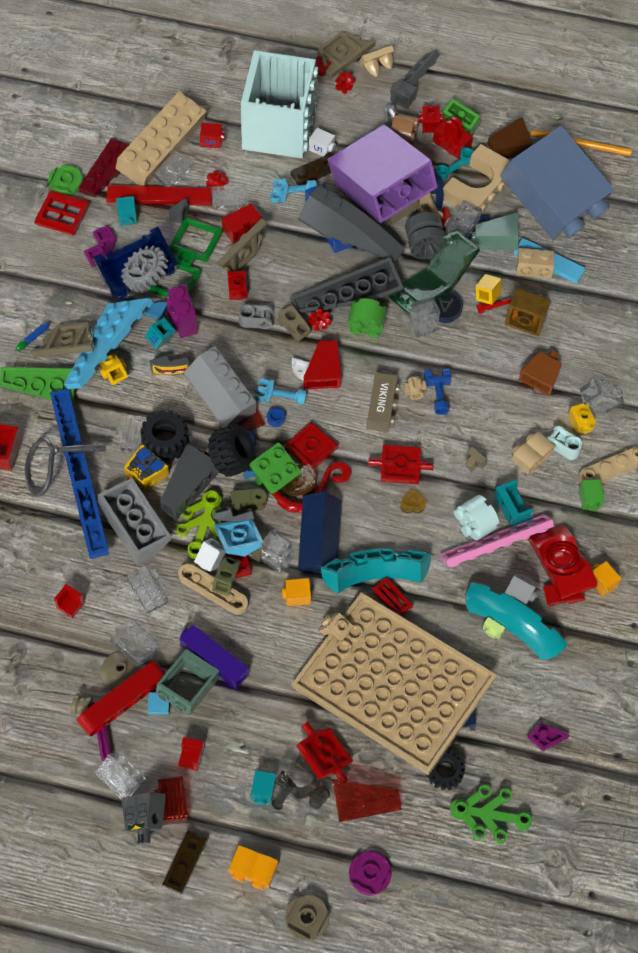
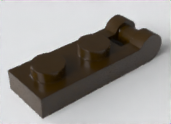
M328 152L324 157L292 170L291 176L296 184L305 185L309 180H317L331 174L330 166H326V164H329L327 159L334 154Z
M189 830L162 883L163 887L183 895L208 842L207 838L203 836L201 838L194 835V832ZM190 843L197 846L195 850L188 848Z

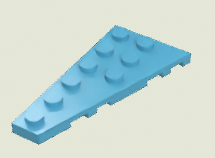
M150 298L109 303L105 306L101 317L92 331L94 351L81 352L64 383L67 389L82 388L96 372L95 367L108 358L106 354L111 348L115 349L132 329L130 325L136 319L140 320L143 316L142 311L146 306L151 307L153 301Z

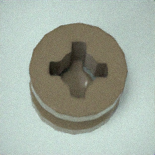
M75 694L71 705V714H81L91 707L93 697L88 696L85 698L81 694Z

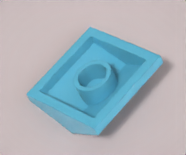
M253 519L214 525L221 544L228 554L245 557L264 546V542Z

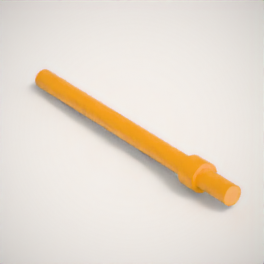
M531 130L530 136L542 139L551 131ZM572 138L581 147L627 156L631 155L632 149Z

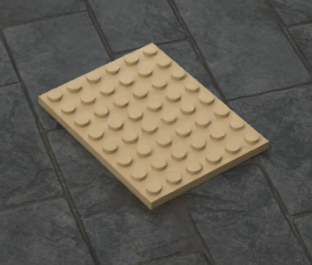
M361 592L343 615L353 625L352 629L341 641L333 634H329L291 684L292 688L429 775L489 690L497 675Z

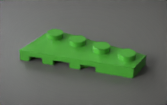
M1 367L0 387L51 400L50 392L67 389L64 383L72 368ZM69 389L72 405L74 406L75 389Z

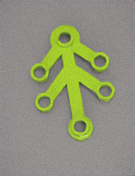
M216 491L206 492L202 497V501L188 507L182 514V517L185 520H191L194 517V513L205 508L202 515L185 524H179L176 528L178 536L185 537L188 535L189 530L199 526L195 541L188 545V555L193 559L196 558L197 554L192 552L200 550L207 527L213 534L214 540L217 541V538H219L214 528L215 522L211 517L213 510L221 509V496ZM210 499H214V500H215V502H212V503H210V502H208V501H209ZM185 512H191L190 515H185ZM182 528L186 529L185 532H180L179 530Z

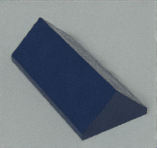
M326 491L303 496L298 558L299 571L321 573V568L324 565L338 558L341 500Z

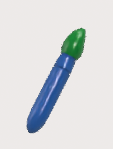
M45 322L24 340H21L15 350L21 351L25 349L28 344L49 328L50 323Z

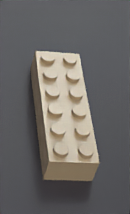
M179 91L117 158L116 169L139 186H146L201 126L207 111Z

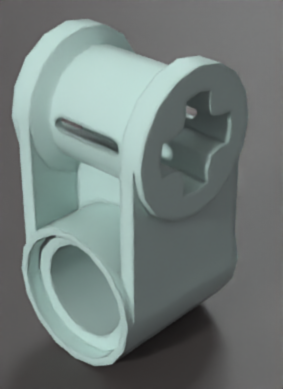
M555 426L553 433L550 437H547L556 446L554 451L569 460L577 459L582 448L581 439L566 431L563 427Z

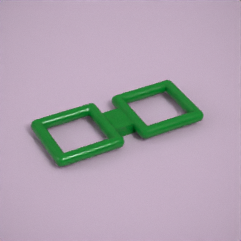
M186 217L169 246V249L177 252L174 260L167 258L168 262L166 264L193 274L186 286L190 296L202 273L200 269L192 265L196 259L203 262L209 260L223 230ZM189 225L214 234L204 254L178 246ZM151 285L150 289L147 288L149 292L168 297V290L155 285Z

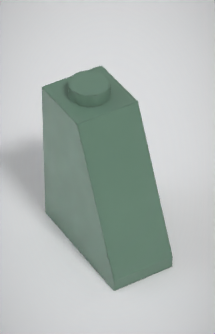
M518 213L476 224V232H472V243H475V250H518Z

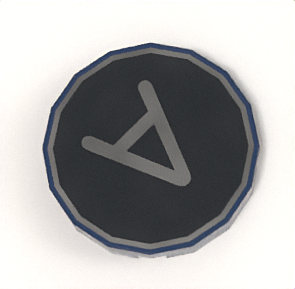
M449 290L434 292L427 302L428 314L433 317L432 319L440 323L453 322L461 316L463 310L461 298Z

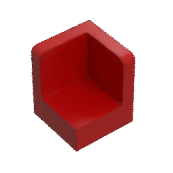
M67 584L64 585L54 598L56 608L72 619L85 604L82 594Z
M183 737L181 743L182 752L178 766L198 771L205 748L204 741Z

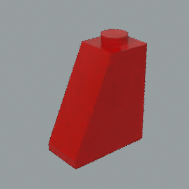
M337 340L319 341L304 375L303 389L340 388L341 372Z

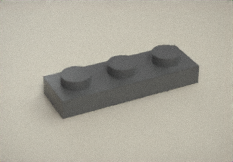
M435 50L425 53L402 80L416 86L417 81L427 73V69L436 63L435 60L440 56Z

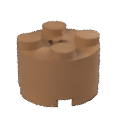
M395 113L391 130L414 147V138L417 136L419 118Z

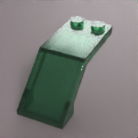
M455 230L443 237V245L427 269L402 283L404 289L388 295V297L409 315L416 313L454 289L479 253L480 248Z

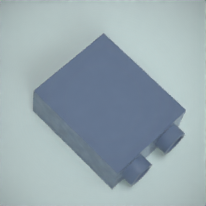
M562 125L512 159L500 175L552 240L563 232L568 238L574 236L585 226L581 219L588 214L593 220L600 217L610 208L605 200L615 190Z

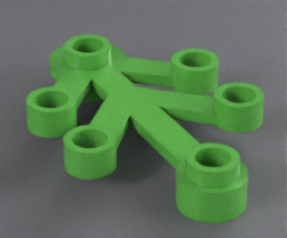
M488 785L480 786L478 792L467 800H454L450 806L451 815L457 820H464L473 832V837L479 841L485 838L486 830L484 827L478 826L472 816L480 817L494 836V841L497 844L506 842L507 833L504 830H500L493 820L515 823V826L522 831L528 830L533 821L531 815L527 812L511 814L494 811L501 804L508 803L511 800L512 792L507 788L502 789L499 796L482 808L472 806L481 799L490 797L491 788ZM486 789L488 791V794L483 795L481 793V790ZM502 793H507L509 798H503ZM463 806L465 808V811L460 812L458 811L457 807ZM526 817L528 822L523 823L520 818ZM481 830L483 836H477L476 831ZM497 834H502L504 840H499Z

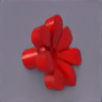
M344 72L339 73V77L335 80L337 91L341 90L343 94H346L347 89L349 91L353 89L351 84L355 83V78H351V72L346 74Z
M214 171L213 174H207V187L211 186L213 191H216L217 187L221 191L225 189L224 184L229 182L225 173Z
M317 308L316 313H310L308 325H313L314 331H318L319 327L322 330H326L327 325L332 323L331 318H328L330 316L329 312H322L321 308Z

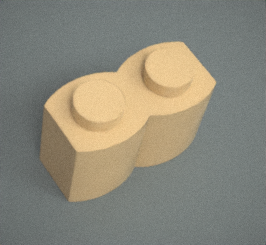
M540 432L530 434L522 446L518 445L514 448L511 460L529 475L553 454L556 446Z

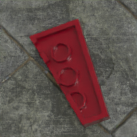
M111 138L80 184L79 192L95 198L110 184L109 182L114 177L117 178L121 174L116 169L117 158L129 144Z

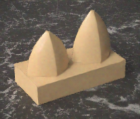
M391 45L363 55L359 61L361 68L366 67L370 74L378 77L379 61L386 68H392L394 48Z

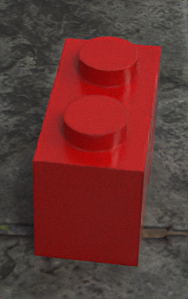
M251 203L222 218V230L234 244L263 217Z

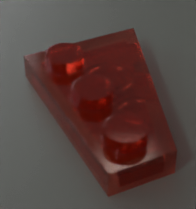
M332 779L339 822L402 810L399 789L397 787L376 784L368 785Z

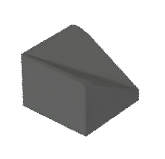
M183 199L169 209L170 221L182 224L188 212L186 199Z

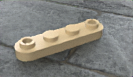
M638 447L631 448L582 469L578 477L579 483L581 484L582 480L601 479V483H604L638 468V456H636L638 454Z
M184 564L180 567L178 576L180 582L233 614L240 615L248 609V599L242 593L233 588L229 596L212 591L213 576L192 564ZM187 574L192 575L190 578L185 577ZM239 603L242 606L237 608L235 607V604Z

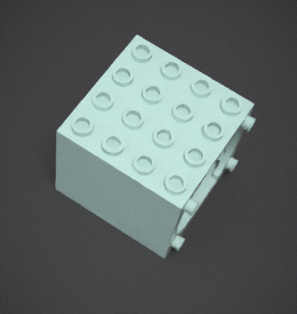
M254 50L241 100L243 150L303 159L304 152L308 150L307 140L311 136V128L309 127L313 126L314 115L312 114L316 113L317 102H314L317 99V91L315 90L318 85V79H315L318 75V67H315L316 59Z

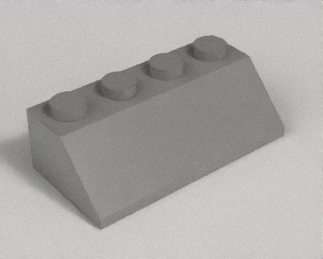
M216 346L200 354L184 372L188 381L222 428L237 424L256 413V401Z
M133 478L98 494L99 508L137 566L155 557L172 539Z

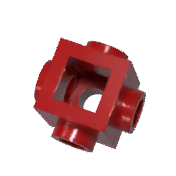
M422 106V113H419L422 133H434V129L443 122V113H440L439 106Z

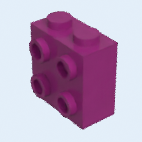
M186 285L167 289L168 297H165L168 306L167 312L169 318L172 317L173 328L178 332L180 338L197 334L196 313Z

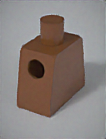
M553 350L548 355L538 352L521 370L519 380L550 396L562 366L561 362L557 361L559 354Z

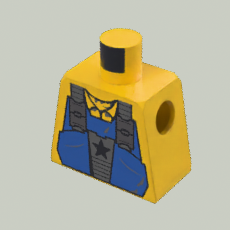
M144 445L137 449L124 466L125 476L127 477L124 481L133 478L142 491H147L169 476L168 466Z

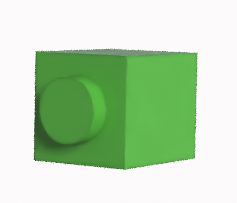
M601 479L581 481L579 495L582 510L595 511L602 507L605 499Z

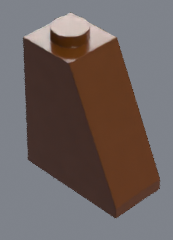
M523 117L518 118L490 136L485 147L506 159L514 158L531 147L533 143Z

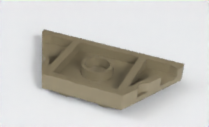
M341 31L319 47L318 55L322 58L324 67L327 66L326 60L332 62L326 70L328 78L332 79L375 46V41L370 39L367 42L361 40L360 36L350 35Z
M261 218L247 233L240 237V240L228 249V252L217 261V264L227 272L241 271L257 255L263 238L260 231L267 226V222Z
M89 322L57 325L49 335L41 340L43 345L39 349L33 348L30 353L33 357L94 351L92 328Z

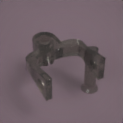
M300 754L294 764L312 774L313 780L304 787H297L282 770L274 782L283 788L276 800L272 801V806L276 810L283 808V803L289 793L298 799L309 796V804L315 809H319L330 796L329 789L321 783V780H317L318 777L302 754Z

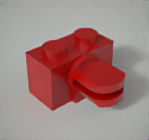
M451 117L444 120L434 129L432 141L445 149L450 155L459 159L463 148H471L473 136L465 131L462 127V122L458 118Z

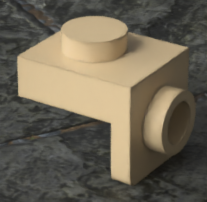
M340 613L327 615L322 620V627L318 631L324 636L333 634L341 641L346 637L353 625Z

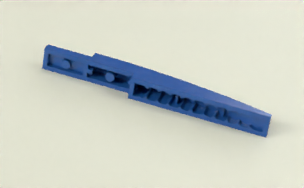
M69 389L50 392L63 447L82 445ZM64 452L89 558L93 559L109 555L84 452Z

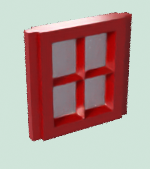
M51 190L39 210L34 224L74 236L89 209L90 202Z

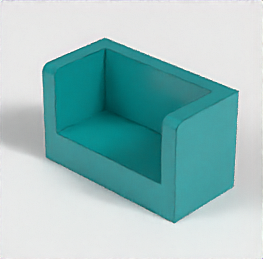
M517 480L496 487L494 497L510 527L532 519L534 514L533 509H527L517 491Z

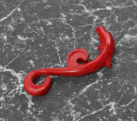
M344 462L332 463L324 473L320 486L315 483L310 491L301 494V496L310 495L309 492L318 493L326 491L330 474L335 469L341 470L342 475L338 477L333 475L332 480L336 483H345L351 476L350 467ZM279 491L272 494L277 500V504L284 510L302 513V502H294L295 499H288Z

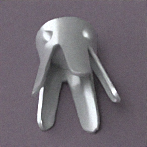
M392 104L385 106L383 109L386 124L390 129V118L393 120L395 113H397L395 106Z

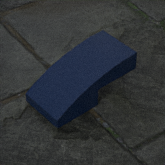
M433 169L438 188L431 191L430 194H436L435 205L437 208H442L443 186L438 173Z

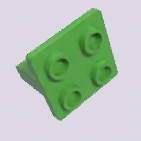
M280 443L275 444L249 464L257 475L254 482L258 487L264 484L270 494L276 493L301 474V470Z

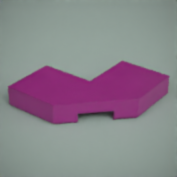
M109 225L92 232L98 245L84 251V255L92 268L107 262L116 244V237Z

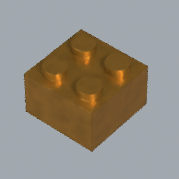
M516 288L509 305L505 326L539 337L551 300L544 296H538L526 290Z

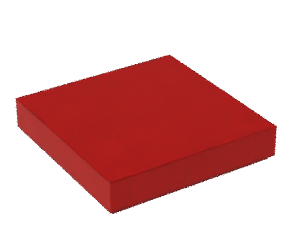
M310 422L285 444V449L305 467L313 471L338 449V444L315 424Z

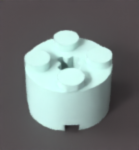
M481 495L473 497L454 510V515L462 526L461 532L465 537L470 536L474 540H480L498 528L496 525L499 524L492 505L487 506L484 502L486 499Z

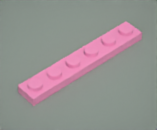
M545 514L485 536L480 540H475L441 553V561L448 567L458 566L463 561L474 560L481 554L492 553L497 548L510 546L513 542L528 539L533 534L544 533L549 528L554 527L553 520Z

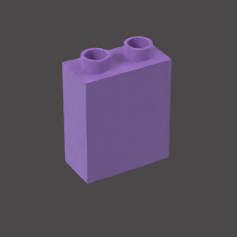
M382 125L371 133L366 134L363 138L327 159L335 186L379 223H382L438 188L431 160L386 125Z

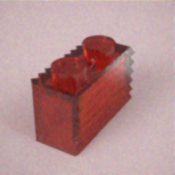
M183 776L158 779V786H154V793L166 794L163 826L188 823Z

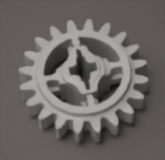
M146 246L144 250L140 248L139 252H133V256L128 257V263H124L126 268L121 270L124 273L121 276L124 279L123 282L130 290L134 289L136 292L139 289L143 292L146 287L150 289L151 285L156 286V282L162 280L161 275L166 274L164 269L168 268L166 264L168 262L167 256L159 247L155 248L154 246L151 248Z

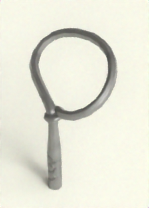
M42 437L38 439L30 448L25 463V480L30 493L40 497L48 491L52 482L54 456L58 452H105L106 445L91 444L58 447L57 445L53 446L47 438ZM46 442L51 451L49 454L47 479L42 490L36 492L30 482V461L36 447L40 443Z

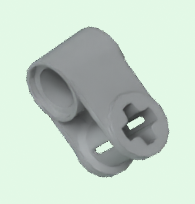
M242 305L239 308L238 322L244 328L270 329L273 326L271 321L273 308L267 305Z

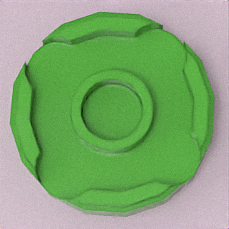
M62 165L61 168L53 169L48 178L52 191L69 196L79 192V186L83 181L80 170L72 165Z

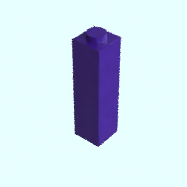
M192 625L181 633L180 646L218 669L219 677L235 690L249 676V668L196 626Z

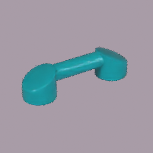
M463 148L460 152V159L449 167L438 165L435 170L440 179L447 180L448 175L462 165L470 164L471 155L474 151L471 148Z

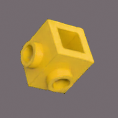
M115 353L107 355L108 358L104 362L99 363L102 367L99 369L104 380L108 378L112 386L128 377L125 371L127 365L123 358L119 359Z

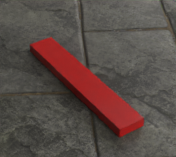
M108 185L106 201L107 203H117L116 198L134 196L135 204L176 205L183 199H186L188 205L211 206L212 188Z

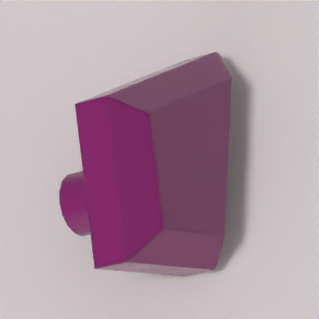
M541 722L527 738L544 752L568 739L570 735Z

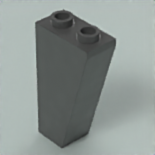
M189 444L185 446L160 499L161 511L175 520L184 513L219 474V470H216L211 462V457L202 453L197 447H192Z

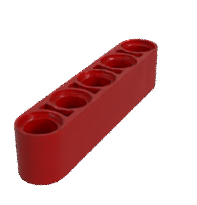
M155 660L151 661L81 713L76 721L89 737L95 735L147 696L149 692L155 690L157 683L166 672Z

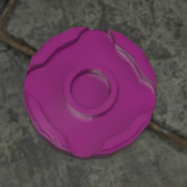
M367 851L357 855L351 862L349 869V879L353 888L367 896L378 895L385 891L390 884L392 876L391 866L387 858L374 851Z

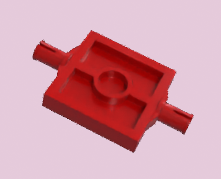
M383 445L380 459L369 458L368 466H379L381 471L380 482L419 485L421 470L433 471V462H422L420 456L421 447Z
M309 721L304 723L301 727L308 737L300 741L296 747L318 779L322 780L329 775H336L342 785L348 782L349 779L342 769L350 765L353 760L330 727L322 731H314Z

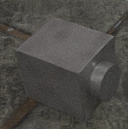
M400 79L390 89V101L408 109L416 99L417 87Z

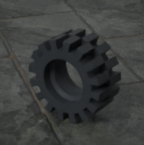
M446 750L432 772L427 775V778L430 779L429 782L435 784V788L441 787V790H445V788L452 790V787L456 788L463 779L465 773L464 761L459 758L460 755L458 753L456 755L453 754V750H450V752ZM441 763H449L453 767L454 773L449 777H443L438 772V766Z

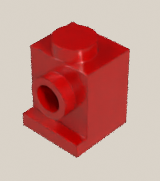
M227 272L229 300L247 299L246 272Z

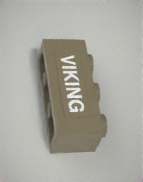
M375 372L367 419V430L389 433V427L394 425L395 415L391 414L392 410H396L398 399H394V396L399 394L400 383H397V375Z

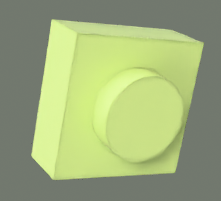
M488 617L484 622L483 630H485L489 637H496L500 640L504 634L505 627Z

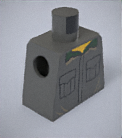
M147 792L122 798L125 830L137 833V844H150V832L162 829L166 794Z

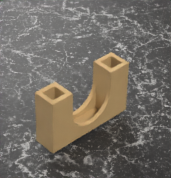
M480 144L472 153L469 166L485 174L491 183L482 188H473L452 177L443 187V200L472 217L479 216L480 213L483 214L487 209V205L495 200L499 191L502 192L505 188L506 183L500 175L510 160Z

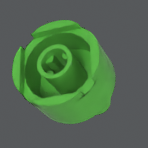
M362 298L356 303L354 300L351 303L347 323L350 333L354 335L363 333L368 334L371 338H378L384 329L387 308L379 306L380 302L372 299Z

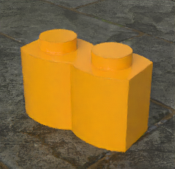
M238 845L228 871L232 875L231 878L236 881L243 882L247 880L252 882L251 886L259 890L269 889L279 862L274 858Z

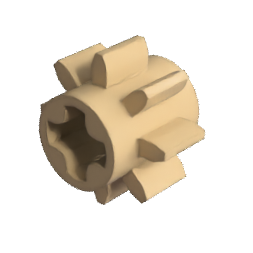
M411 377L404 384L405 396L410 395L412 400L421 399L427 393L426 381L421 382L419 377Z

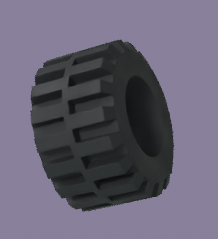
M161 410V413L156 411L152 417L149 415L146 418L147 421L142 423L140 430L142 445L164 463H166V460L173 462L174 458L178 460L181 457L185 446L189 444L188 425L183 417L180 418L178 413L174 415L173 411L170 410L168 413L165 410ZM163 432H170L175 435L167 441L155 438Z
M237 424L230 425L211 434V437L208 439V453L211 457V462L216 470H219V473L224 474L226 477H231L251 469L249 464L256 459L255 445L251 436L242 426Z

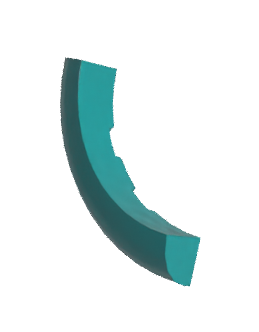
M394 548L362 550L350 553V557L342 560L334 559L321 568V573L326 585L338 594L354 584L386 577L421 583L428 573L431 554L413 549H408V552L395 551Z
M474 582L470 584L465 599L469 613L484 618L489 617L504 626L505 629L528 645L541 660H548L557 656L568 645L554 628L549 629L541 622L542 618L521 602L505 593L498 595L492 592L489 586Z

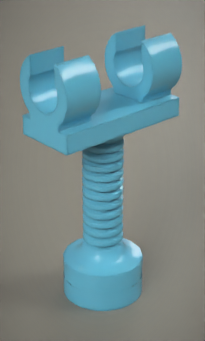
M286 178L282 180L275 179L272 186H275L274 191L270 193V197H276L272 198L271 202L276 204L281 201L283 203L287 193L305 192V190L316 187V181L309 180L305 185L288 187Z
M265 378L259 380L258 384H265L267 387L258 386L256 393H262L264 396L256 395L255 399L257 401L269 403L271 396L274 395L294 399L296 404L304 405L306 390L298 389L295 393L273 388L274 380L269 381Z

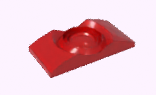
M564 525L549 529L544 533L533 534L528 538L561 599L598 586L589 562L582 556L574 536Z

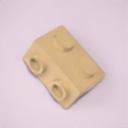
M518 248L517 276L552 278L554 251Z

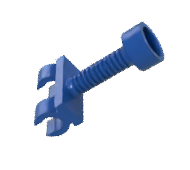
M442 368L443 372L440 377H432V370L424 369L426 385L435 386L437 402L434 404V411L437 415H445L450 411L448 402L444 401L442 385H450L451 383L450 368Z

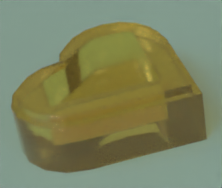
M412 490L401 501L400 508L402 512L407 514L412 512L419 514L424 512L426 502Z

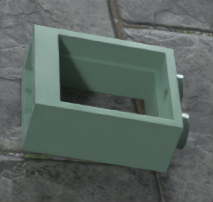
M185 649L157 683L156 694L161 700L168 701L174 705L179 712H185L190 716L218 681L219 670ZM184 667L206 681L191 702L168 688Z

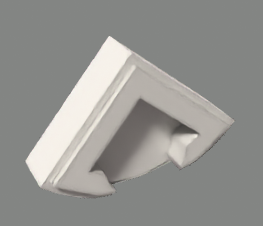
M292 358V371L296 377L304 381V375L310 362Z

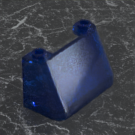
M158 226L150 230L151 234L143 235L142 239L115 252H107L106 257L101 253L93 257V264L113 298L122 299L128 295V292L132 291L123 282L124 279L121 276L124 273L121 270L126 268L124 263H128V257H132L133 252H139L140 248L144 250L146 246L149 248L152 246L155 248L159 247L168 259L166 263L168 268L164 269L166 276L176 272L175 269L178 267V263Z

